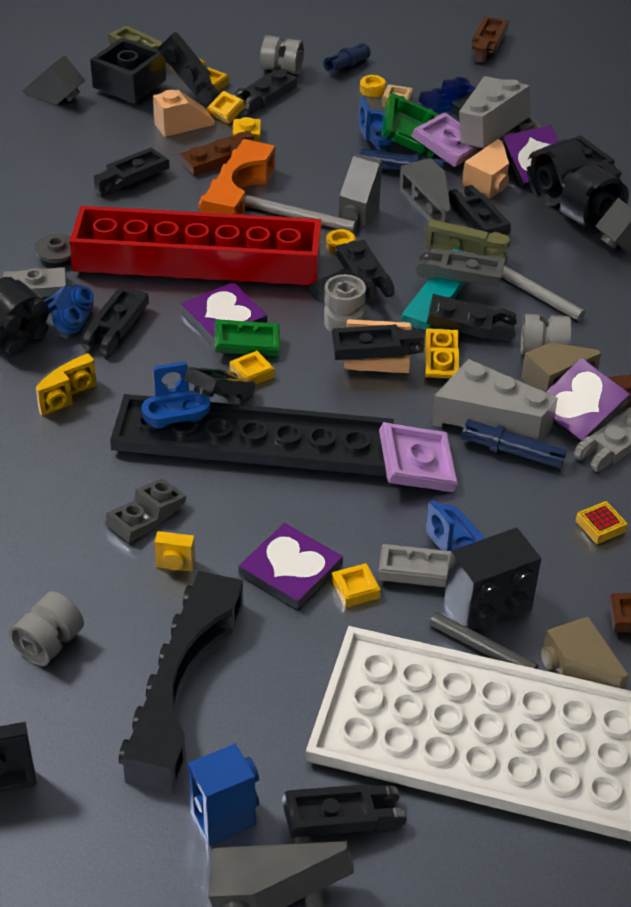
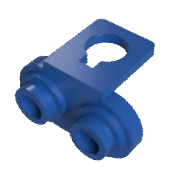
M359 97L358 127L365 140H370L375 148L380 150L390 148V145L394 143L391 141V136L387 138L381 136L384 112L371 111L365 98Z
M74 284L68 287L65 285L45 300L49 307V313L52 312L53 324L60 333L66 336H73L82 329L94 305V294L87 286Z
M183 361L153 367L155 396L146 399L141 407L143 419L151 426L164 428L169 424L177 422H198L209 413L210 398L194 390H189V382L183 380L188 369L187 362ZM167 373H179L181 376L175 383V388L168 389L167 384L161 382Z
M435 500L429 502L426 533L440 550L452 551L484 539L483 535L460 509L447 504L439 505Z

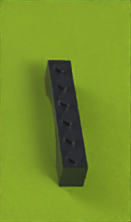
M198 571L193 586L187 585L183 596L184 608L182 613H176L172 621L171 640L169 644L164 643L161 647L158 659V672L156 675L151 674L148 679L144 706H138L134 713L132 729L134 731L130 740L124 739L120 748L118 761L119 764L123 765L126 783L174 793L186 761L185 735L175 712L179 688L187 672L198 658L214 644L233 634L243 607V580Z

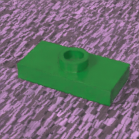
M215 319L214 352L250 354L258 350L262 356H279V324Z

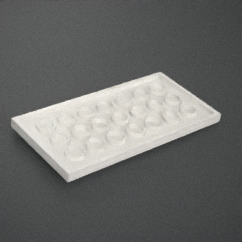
M348 626L306 749L305 761L631 841L630 690Z

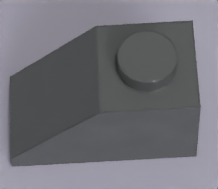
M64 55L22 91L28 96L57 105L64 98L69 102L80 93L78 87L85 82V79Z
M357 153L353 155L339 196V218L355 221L357 226L365 228L379 211L382 173L381 160Z
M618 198L595 227L604 233L601 239L613 249L619 245L629 252L631 251V207Z

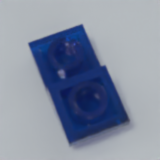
M464 77L443 80L441 89L434 88L432 91H422L418 102L428 109H433L436 113L451 110L452 102L472 94L476 87L471 85L470 81Z

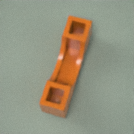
M243 139L238 148L233 150L227 164H223L218 177L212 180L207 193L201 196L199 211L245 215V191L242 188L251 185H262L268 182L275 171V145Z

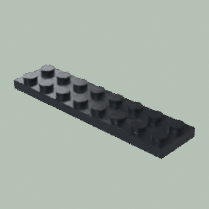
M124 394L110 439L111 450L387 476L379 429L383 422L394 424V419L210 402L209 413L198 422L183 421L169 424L164 428H155L143 419L141 409L143 402L153 396Z

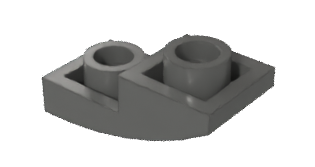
M161 478L136 489L133 502L107 512L105 525L130 543L149 533L168 519L186 502V495Z

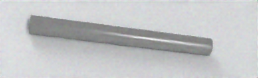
M248 195L245 197V207L285 217L321 219L322 226L344 229L352 233L356 229L357 223L355 221Z
M504 266L502 278L577 321H581L584 318L585 310Z

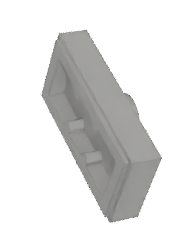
M65 267L33 268L22 271L3 272V277H12L14 280L19 279L41 297L51 296L66 285Z
M382 544L378 580L446 587L450 551Z

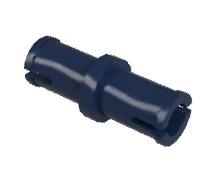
M360 43L352 48L345 47L341 49L338 54L324 59L323 65L325 70L329 71V74H333L343 68L350 69L354 67L357 62L370 57L371 51L369 46H365L366 43Z

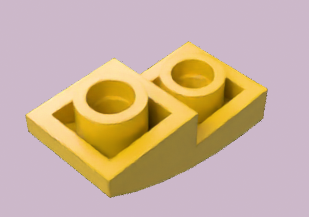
M426 329L425 377L450 379L459 370L458 330Z
M89 353L60 366L36 386L38 408L41 416L73 405L71 395L97 386L95 363Z

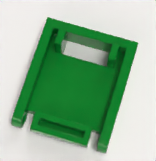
M390 93L385 102L381 136L384 138L391 136V141L420 154L425 151L426 156L432 158L435 153L414 139L412 134L415 128L439 116V114L434 112L433 109H427L405 99L404 96L400 97Z

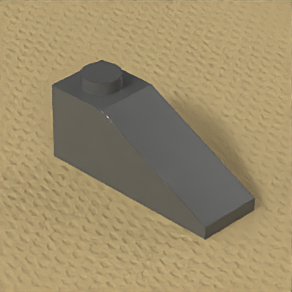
M431 158L401 166L399 190L428 220L432 219L449 223L451 209L446 173L443 168Z
M347 841L214 848L208 893L212 907H286L354 873V864Z

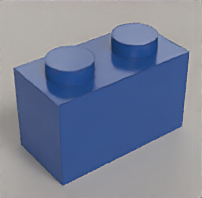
M236 743L188 763L191 813L208 845H212L256 825L255 807L259 806L260 803L255 790V783L259 781V774L252 758H244Z

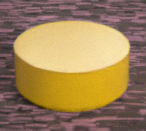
M367 75L360 80V92L365 96L378 97L383 95L386 90V80L381 76Z
M333 230L326 236V249L331 254L336 255V245L356 241V237L348 230Z

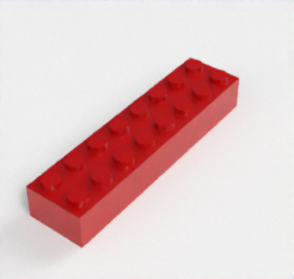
M80 205L69 241L72 271L116 275H144L147 277H175L179 279L196 278L237 282H265L269 284H297L300 286L310 285L317 281L321 250V219Z

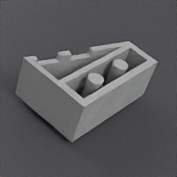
M484 76L459 111L461 143L485 148L531 116L530 85L521 84L514 79L502 80Z
M468 359L434 396L431 426L442 428L443 423L466 429L465 423L467 419H471L474 422L497 428L498 425L503 426L507 432L541 442L553 428L558 397Z

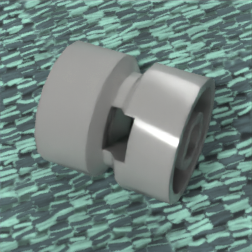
M266 35L260 53L261 68L267 70L281 68L287 73L298 75L304 59V42L294 39H287L284 42L281 37Z
M343 274L331 277L326 282L324 289V325L329 331L332 332L333 328H346L347 320L349 319L364 320L366 286L360 278Z
M541 314L523 315L520 343L521 355H525V353L550 342L570 345V316L552 315L548 320H545Z
M50 591L32 607L31 613L24 614L10 628L9 637L13 646L24 658L35 665L45 666L63 648L62 644L69 643L82 630L84 619L79 609L67 597L58 592Z

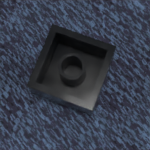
M124 37L90 59L92 87L106 94L125 99L127 102L136 103L166 81L165 59L155 48Z
M517 527L450 551L444 602L457 621L473 631L489 628L496 622L512 616H521L533 608L542 558Z

